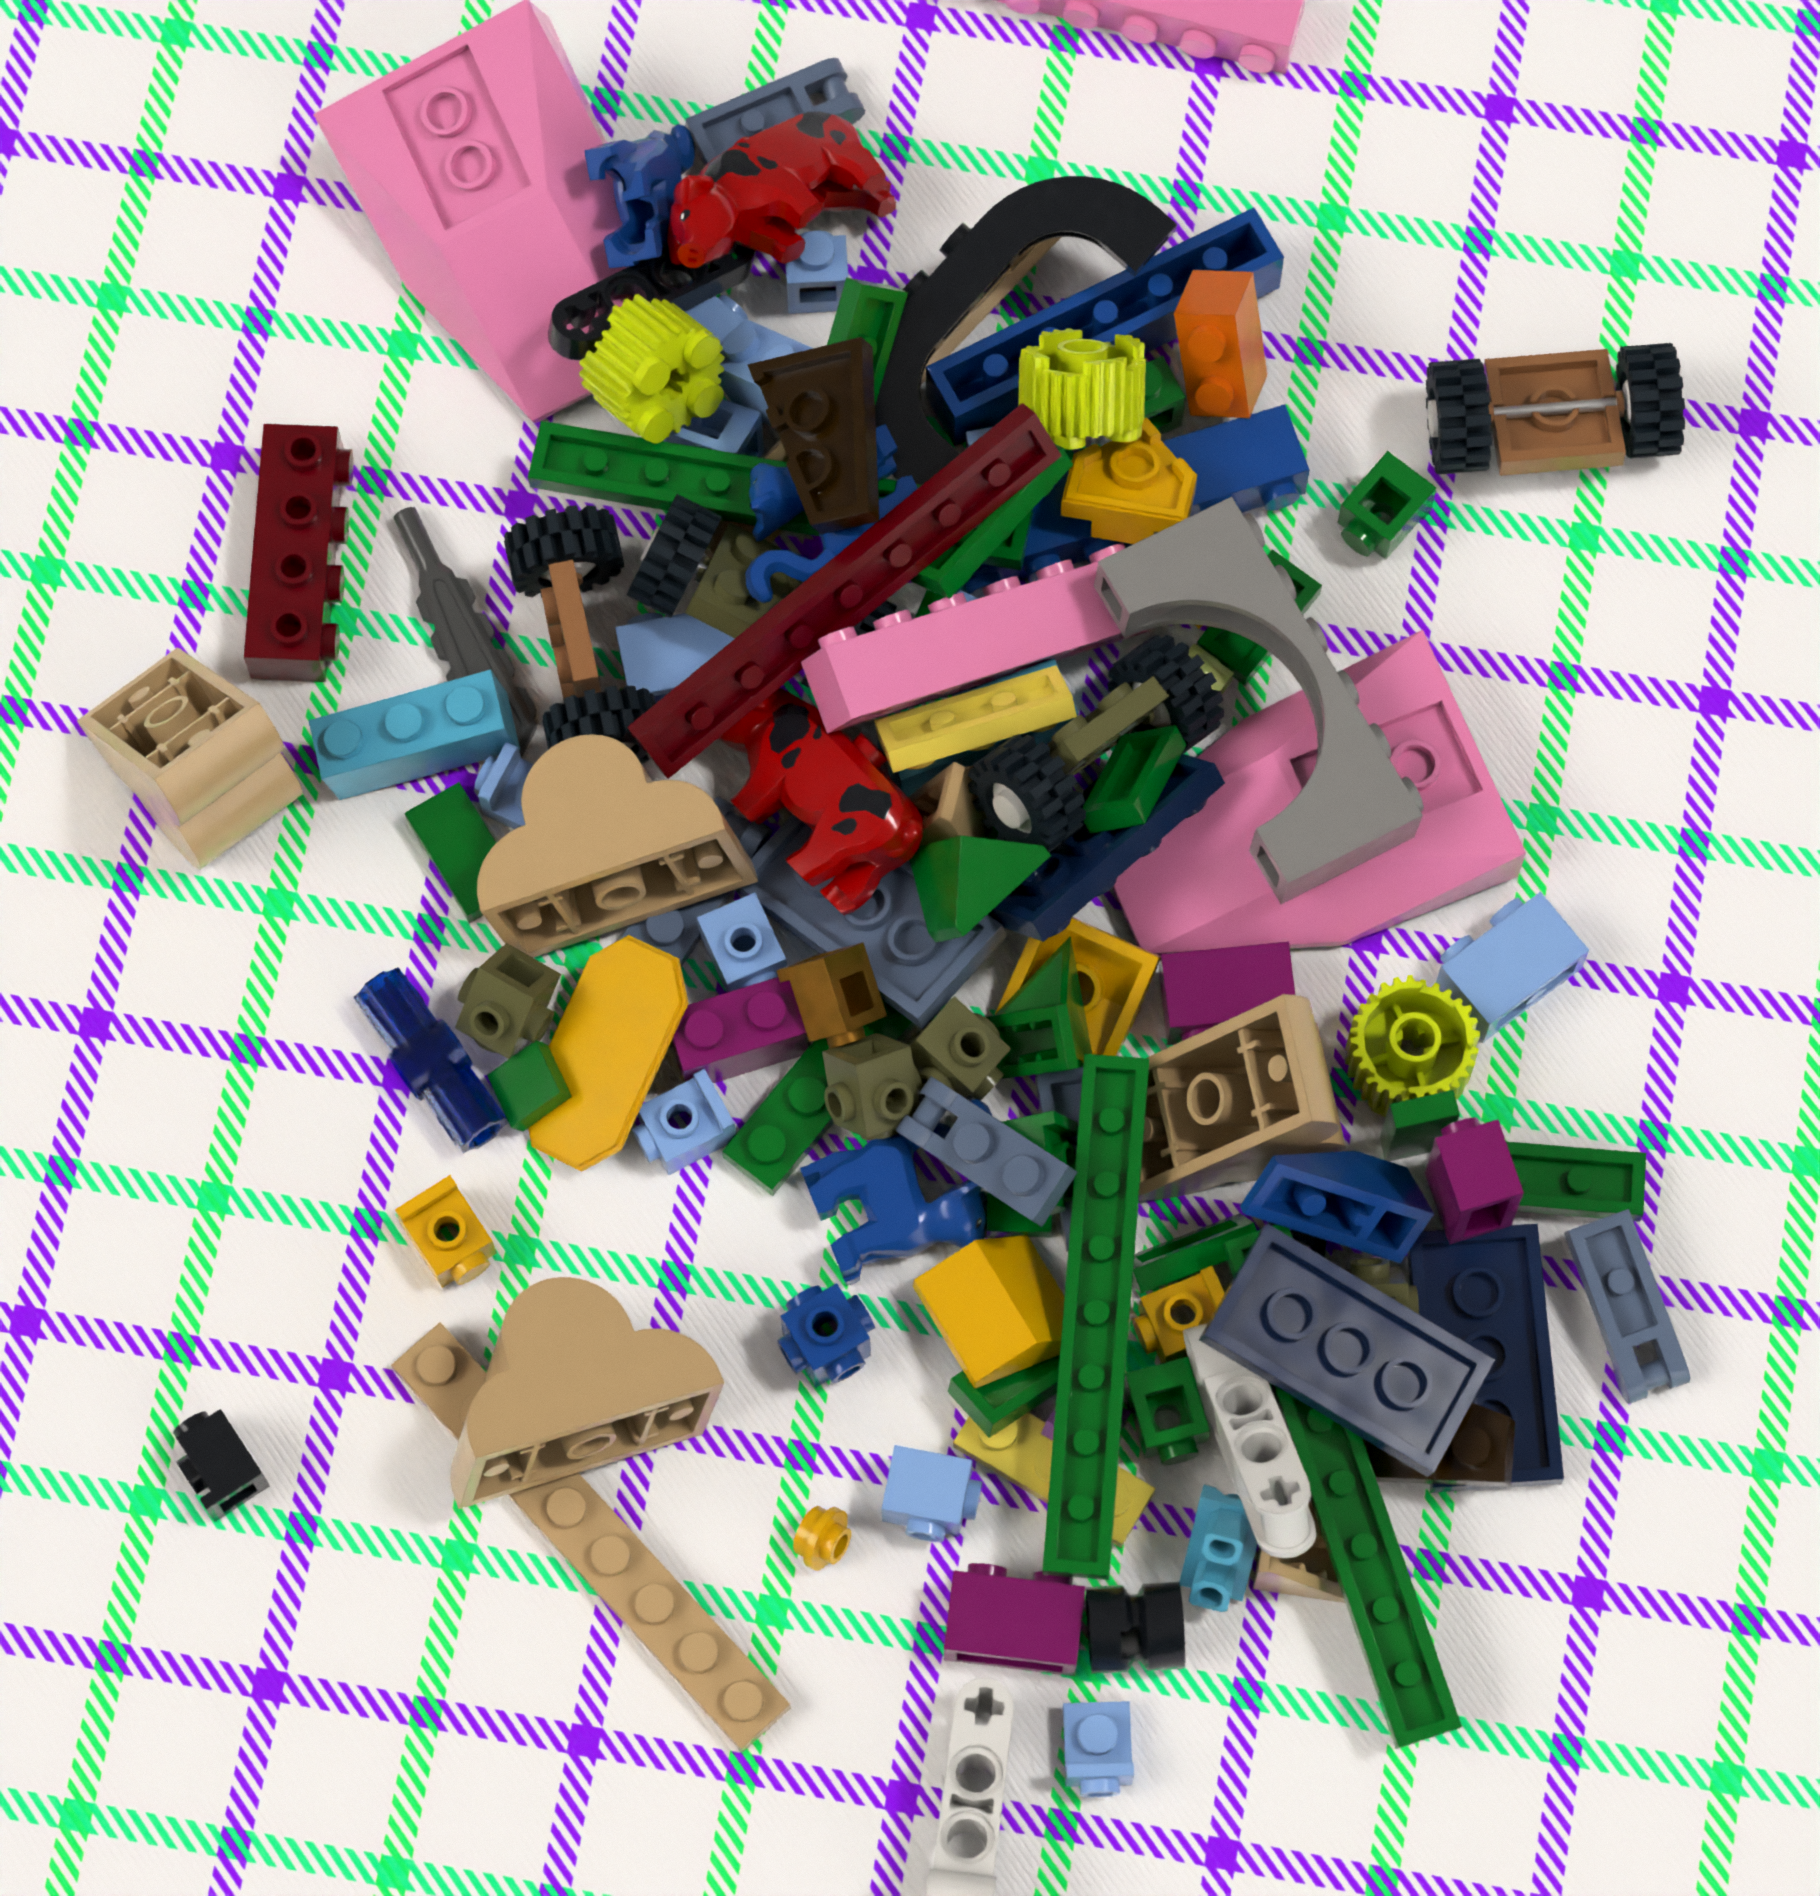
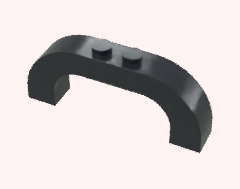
M1087 176L1056 177L1032 183L1018 189L995 204L972 229L963 222L939 249L946 258L929 276L921 269L903 288V291L908 292L875 404L876 428L886 424L897 445V452L892 455L897 465V470L892 474L895 479L898 480L901 477L912 475L916 484L923 485L961 454L935 431L924 414L921 403L923 373L937 349L1024 252L1048 239L1057 237L1080 238L1102 248L1135 277L1175 233L1177 224L1160 208L1136 191L1116 182Z

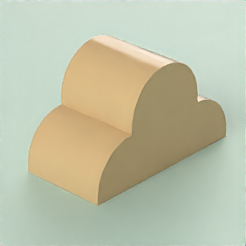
M178 647L77 720L84 733L112 770L137 795L153 820L176 849L198 870L204 868L303 794L297 777L281 753L284 750L282 739L261 704Z
M592 734L575 736L561 741L548 749L534 763L522 789L521 806L525 825L506 834L491 848L479 871L477 896L481 913L503 942L534 958L646 920L648 917L661 915L756 883L758 878L749 855L716 803L705 791L693 784L679 780L652 781L630 748L611 737Z
M1283 994L1147 1057L1149 1058V1078L1139 1201L1184 1196L1211 1189L1227 1182L1257 1181L1273 1155L1346 1151L1319 1027L1314 1019L1311 1002L1304 996Z
M555 1277L529 1286L514 1299L506 1312L487 1369L485 1383L477 1391L471 1402L459 1438L450 1472L451 1488L458 1509L703 1435L725 1383L717 1364L700 1344L681 1333L657 1328L634 1331L626 1311L618 1300L604 1288L592 1282L573 1277Z

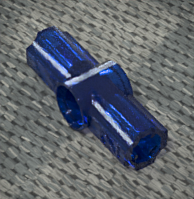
M397 967L393 970L379 973L364 984L360 992L353 997L356 1005L390 1051L388 1057L406 1086L419 1102L425 1100L455 1146L457 1145L464 1154L469 1150L479 1149L495 1138L498 1132L508 1124L507 1117L472 1070L473 1063L459 1039L442 1018L438 1021L425 1005L419 992L409 982L408 977Z

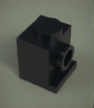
M221 1408L210 1416L206 1411L199 1412L183 1421L173 1431L174 1436L187 1454L177 1460L176 1463L197 1495L209 1488L210 1492L201 1497L200 1501L214 1522L270 1487L262 1471Z

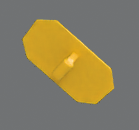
M630 935L589 956L549 1044L550 1051L572 1097L528 1128L533 1148L581 1172L622 1150L689 1004L679 958Z

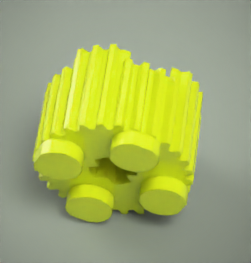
M636 294L632 301L628 298L624 299L621 307L613 306L612 313L607 319L610 322L611 328L603 330L601 333L603 336L602 341H598L594 345L597 351L593 353L588 350L585 358L579 362V365L583 367L579 372V376L584 379L581 385L594 395L593 399L634 433L654 444L660 443L669 437L672 430L677 434L680 432L682 425L685 424L687 427L691 425L693 417L706 418L715 413L724 397V391L718 385L721 383L718 375L724 372V367L720 363L725 360L724 356L720 353L723 350L720 340L677 305L665 299L659 301L657 298H653L650 303L641 295Z
M1066 328L1063 331L1054 329L1053 332L1043 331L1039 336V346H1026V348L1021 349L1019 357L1018 406L1024 403L1039 418L1053 443L1064 449L1072 450L1084 447L1086 445V436L1093 438L1104 436L1109 440L1117 442L1136 441L1142 436L1144 420L1145 343L1140 342L1138 338H1133L1132 335L1115 334V345H1111V342L1082 339V330Z
M1408 975L1406 982H1402L1399 977H1395L1391 986L1386 982L1381 983L1378 995L1376 996L1371 993L1367 998L1366 1004L1361 1003L1357 1015H1354L1345 1051H1347L1345 1064L1349 1065L1347 1071L1348 1078H1354L1353 1089H1362L1361 1099L1363 1101L1368 1100L1371 1111L1386 1118L1391 1103L1454 1090L1456 1099L1460 1098L1463 1094L1476 1063L1479 1051L1476 1047L1480 1038V1031L1475 1030L1478 1023L1477 1018L1470 1017L1472 1007L1470 1005L1463 1006L1461 998L1451 999L1452 991L1450 989L1441 992L1439 991L1438 983H1434L1432 987H1427L1426 980L1415 981L1413 975ZM1412 1040L1414 1049L1423 1046L1422 1055L1413 1056L1403 1052L1400 1049L1402 1041Z

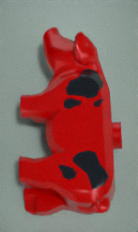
M821 111L799 114L751 137H742L731 148L709 161L697 176H686L676 184L673 192L675 201L671 206L667 232V245L671 263L676 265L682 263L689 268H698L724 257L735 243L769 254L780 263L786 264L798 259L805 249L806 242L804 238L795 233L794 228L799 230L805 227L821 211L866 210L881 218L892 213L896 209V200L890 193L891 183L885 180L886 174L871 152L863 147L858 131L850 122L837 115Z
M777 689L718 738L734 750L747 753L750 765L748 780L730 801L750 822H756L758 825L784 806L794 816L809 825L813 830L809 839L801 849L791 854L785 860L813 887L836 876L819 892L844 916L864 905L872 897L881 878L910 860L918 850L923 836L922 817L911 800L880 769L887 761L886 756L862 733L854 740L843 729L827 734L819 710L787 690Z

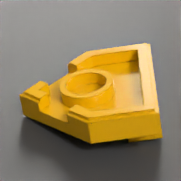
M1147 417L1143 420L1142 436L1138 440L1131 442L1110 441L1100 447L1097 443H1094L1073 454L1072 463L1074 465L1069 469L1061 501V516L1092 521L1091 537L1135 544L1156 534V532H1160L1190 517L1196 491L1197 474L1183 458L1177 459L1161 441V433Z

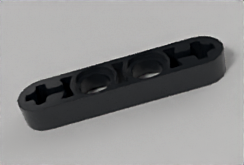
M734 243L729 253L724 257L698 268H689L682 263L678 265L671 263L669 250L666 248L662 250L660 257L642 260L636 266H629L561 300L555 305L551 314L548 341L553 350L560 356L570 360H582L585 358L588 350L593 353L597 351L594 345L596 342L602 341L603 336L601 333L603 330L611 328L610 322L607 319L612 313L614 304L611 300L615 296L622 294L635 296L639 294L650 303L653 298H657L659 301L665 299L686 311L747 279L752 269L756 250ZM735 253L737 258L734 259L731 254ZM679 270L688 274L694 283L688 287L678 288L666 283L661 275L666 271ZM570 323H571V325H572L574 328L571 329V330H568V329L566 328V327H567V324H570ZM590 325L588 333H584L581 330L582 328Z

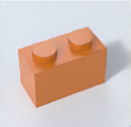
M1192 270L1174 312L1190 416L1250 418L1268 375L1253 272Z

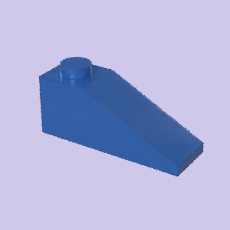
M1359 1151L1273 1155L1240 1205L1245 1215L1397 1263L1402 1262L1434 1215L1432 1208L1407 1167Z

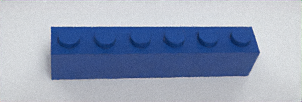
M1253 207L1154 255L1135 277L1127 270H1124L926 366V397L955 447L966 442V432L994 427L1018 407L1019 357L1021 349L1026 348V346H1039L1041 332H1053L1054 329L1063 331L1066 328L1082 330V339L1111 342V345H1115V334L1132 335L1133 338H1138L1140 342L1145 343L1144 354L1178 338L1174 312L1192 270L1253 272L1258 299L1280 288L1284 256L1257 210Z
M1285 404L1251 414L1250 418H1237L1162 441L1177 459L1183 458L1197 474L1196 491L1190 517L1230 497H1233L1243 513L1263 506L1269 511L1279 510L1295 503L1300 498V495L1306 494L1310 469ZM1068 470L1054 485L1053 489L1033 508V517L1022 570L981 564L972 574L971 578L955 594L961 590L974 597L982 598L985 597L982 589L997 581L1013 576H1018L1019 580L1028 578L1030 582L1037 581L1036 572L1040 569L1071 559L1072 564L1085 560L1091 564L1089 555L1124 542L1091 537L1092 521L1061 516V501L1069 473ZM1124 543L1125 548L1133 545L1129 543Z

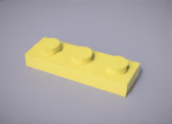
M1057 665L883 717L874 720L879 743L892 772L895 773L905 769L925 768L938 759L967 750H984L993 746L997 741L1013 737L1014 735L1027 732H1043L1055 727L1059 722L1076 718L1077 714L1072 694Z
M1028 1412L989 1438L969 1416L953 1441V1448L1048 1504L1053 1441L1041 1434L1046 1422ZM1119 1466L1112 1543L1122 1548L1155 1494L1156 1488Z

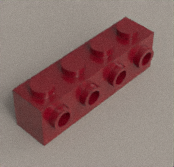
M263 423L243 657L251 679L326 682L327 662L338 660L340 629L339 624L331 623L332 602L343 601L344 566L335 565L337 544H347L349 534L348 507L340 506L341 487L352 485L354 470L353 450L344 449L338 426Z

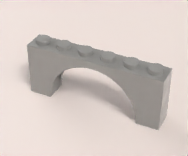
M1230 497L1098 561L1094 588L1124 638L1141 631L1168 625L1194 624L1224 629L1248 638L1268 650L1286 666L1302 687L1309 701L1317 731L1315 769L1298 796L1273 819L1255 829L1249 849L1280 904H1283L1414 838L1423 816L1421 812L1424 806L1415 784L1406 776L1400 778L1389 759L1391 757V748L1381 728L1375 723L1369 725L1357 705L1360 702L1359 695L1352 679L1344 670L1337 672L1325 653L1328 650V645L1319 624L1312 617L1305 619L1295 603L1296 591L1289 574L1281 565L1274 567L1262 548L1265 546V540L1256 519L1248 512L1242 514L1233 497Z

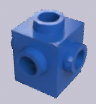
M837 1283L822 1291L819 1285L800 1292L786 1304L788 1312L780 1316L783 1337L776 1341L784 1358L795 1374L804 1370L816 1388L829 1380L833 1384L839 1383L851 1377L866 1365L865 1359L871 1356V1341L868 1332L875 1329V1325L864 1304L856 1294L846 1299ZM832 1319L838 1325L836 1332L828 1337L819 1336L814 1332L816 1328Z

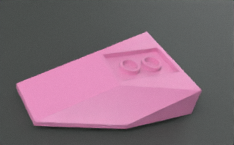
M523 0L313 115L406 289L530 420L538 423L592 394L581 385L584 379L579 376V372L583 369L579 365L580 360H570L560 356L553 350L548 341L551 314L555 305L561 300L627 267L609 268L603 241L608 234L622 226L614 197L613 179L605 172L606 179L590 181L584 150L605 144L607 141L549 16L531 1ZM622 294L615 296L611 301L614 306L621 307L624 299L628 298L632 301L634 296ZM570 323V324H567V327H566V328H567L568 330H571V329H573L574 327H573V326L571 325V323ZM590 325L582 328L581 330L584 333H588Z
M1423 630L1343 669L1350 676L1357 689L1360 700L1357 706L1369 725L1372 723L1377 724L1385 734L1391 748V757L1389 759L1400 778L1405 776L1410 778L1420 793L1424 809L1421 812L1423 816L1415 837L1280 904L1249 849L1255 829L1282 812L1298 796L1315 769L1317 731L1309 701L1302 689L1244 718L1197 757L1215 763L1225 784L1207 799L1206 805L1202 810L1191 817L1185 818L1165 835L1160 846L1155 851L1139 858L1117 877V881L1112 889L1138 947L1161 957V954L1288 941L1290 949L1345 945L1519 876L1526 851Z

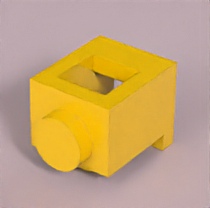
M448 1175L395 1209L402 1228L442 1288L454 1280L457 1285H463L472 1281L490 1266L488 1259L497 1254L492 1239L463 1197L451 1175ZM451 1223L459 1226V1234L452 1241L445 1242L436 1237V1232Z
M1213 1265L1200 1270L1199 1274L1140 1297L1138 1306L1140 1315L1132 1318L1134 1329L1145 1353L1150 1354L1156 1351L1161 1364L1188 1357L1183 1330L1208 1323L1225 1292ZM1186 1305L1194 1311L1195 1319L1189 1324H1178L1172 1319L1171 1310Z

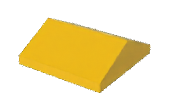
M1075 917L1071 918L1070 924L1062 932L1049 937L1044 942L1028 937L995 1014L1071 936L1092 1054L1118 1056L1141 1010L1161 957Z
M1028 1235L974 1240L914 1279L912 1287L974 1388H979L1060 1355L1065 1295Z

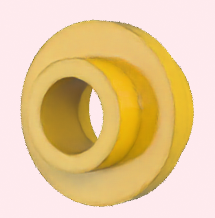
M815 1506L805 1515L797 1529L793 1542V1550L796 1554L803 1557L805 1566L819 1571L828 1563L834 1565L840 1561L850 1544L852 1535L851 1529L847 1528V1513L837 1507H831L826 1510L821 1506Z

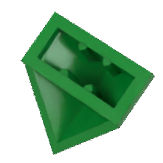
M963 835L919 846L909 861L929 935L936 943L964 937L1051 856L1043 845Z
M1071 936L995 1015L986 1016L998 1029L1000 1038L1011 1048L996 1066L1004 1074L1001 1079L1080 1068L1084 1064V1054H1092Z

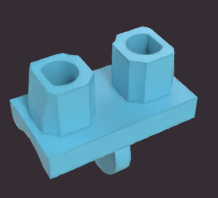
M1204 1484L1179 1583L1180 1586L1191 1588L1188 1601L1192 1605L1225 1612L1228 1609L1230 1599L1243 1602L1258 1543L1239 1495L1233 1493L1225 1495L1215 1487Z

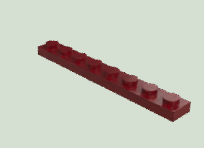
M1024 403L1020 404L881 518L879 522L870 527L627 727L657 769L667 779L672 777L803 669L801 661L821 649L818 639L832 632L857 625L1059 459L1062 455L1037 415Z

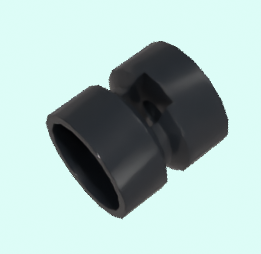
M1179 1582L1142 1584L1138 1593L1130 1595L1123 1585L1086 1587L1087 1637L1091 1674L1128 1672L1133 1662L1141 1661L1148 1671L1185 1668L1184 1616Z

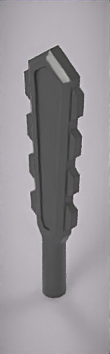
M415 507L404 508L397 512L393 519L419 572L418 585L421 593L416 600V605L422 620L434 624L435 631L430 639L438 659L449 662L451 667L446 675V679L451 681L492 670L507 691L520 746L519 752L522 758L537 730L534 721L537 709L526 688L514 685L512 679L516 671L506 651L494 648L492 640L495 636V631L486 614L477 613L472 608L476 596L467 579L456 577L453 571L441 562Z

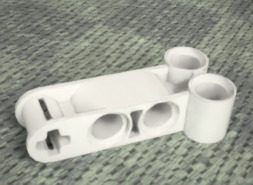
M1208 1323L1184 1329L1185 1347L1209 1429H1213L1258 1545L1264 1552L1273 1557L1290 1558L1305 1553L1314 1544L1316 1538L1315 1522L1308 1507L1311 1498L1310 1484L1268 1381L1201 1342L1199 1338Z
M988 1677L975 1678L965 1683L958 1691L954 1701L933 1868H929L925 1896H995L997 1877L994 1876L1012 1734L1014 1703L1008 1688L1001 1682ZM986 1706L991 1708L989 1725L981 1726L975 1724L978 1707ZM977 1768L988 1773L993 1780V1784L987 1790L973 1793L960 1786L957 1777L968 1769ZM962 1833H970L980 1838L986 1848L978 1856L963 1858L952 1852L948 1844L953 1837Z

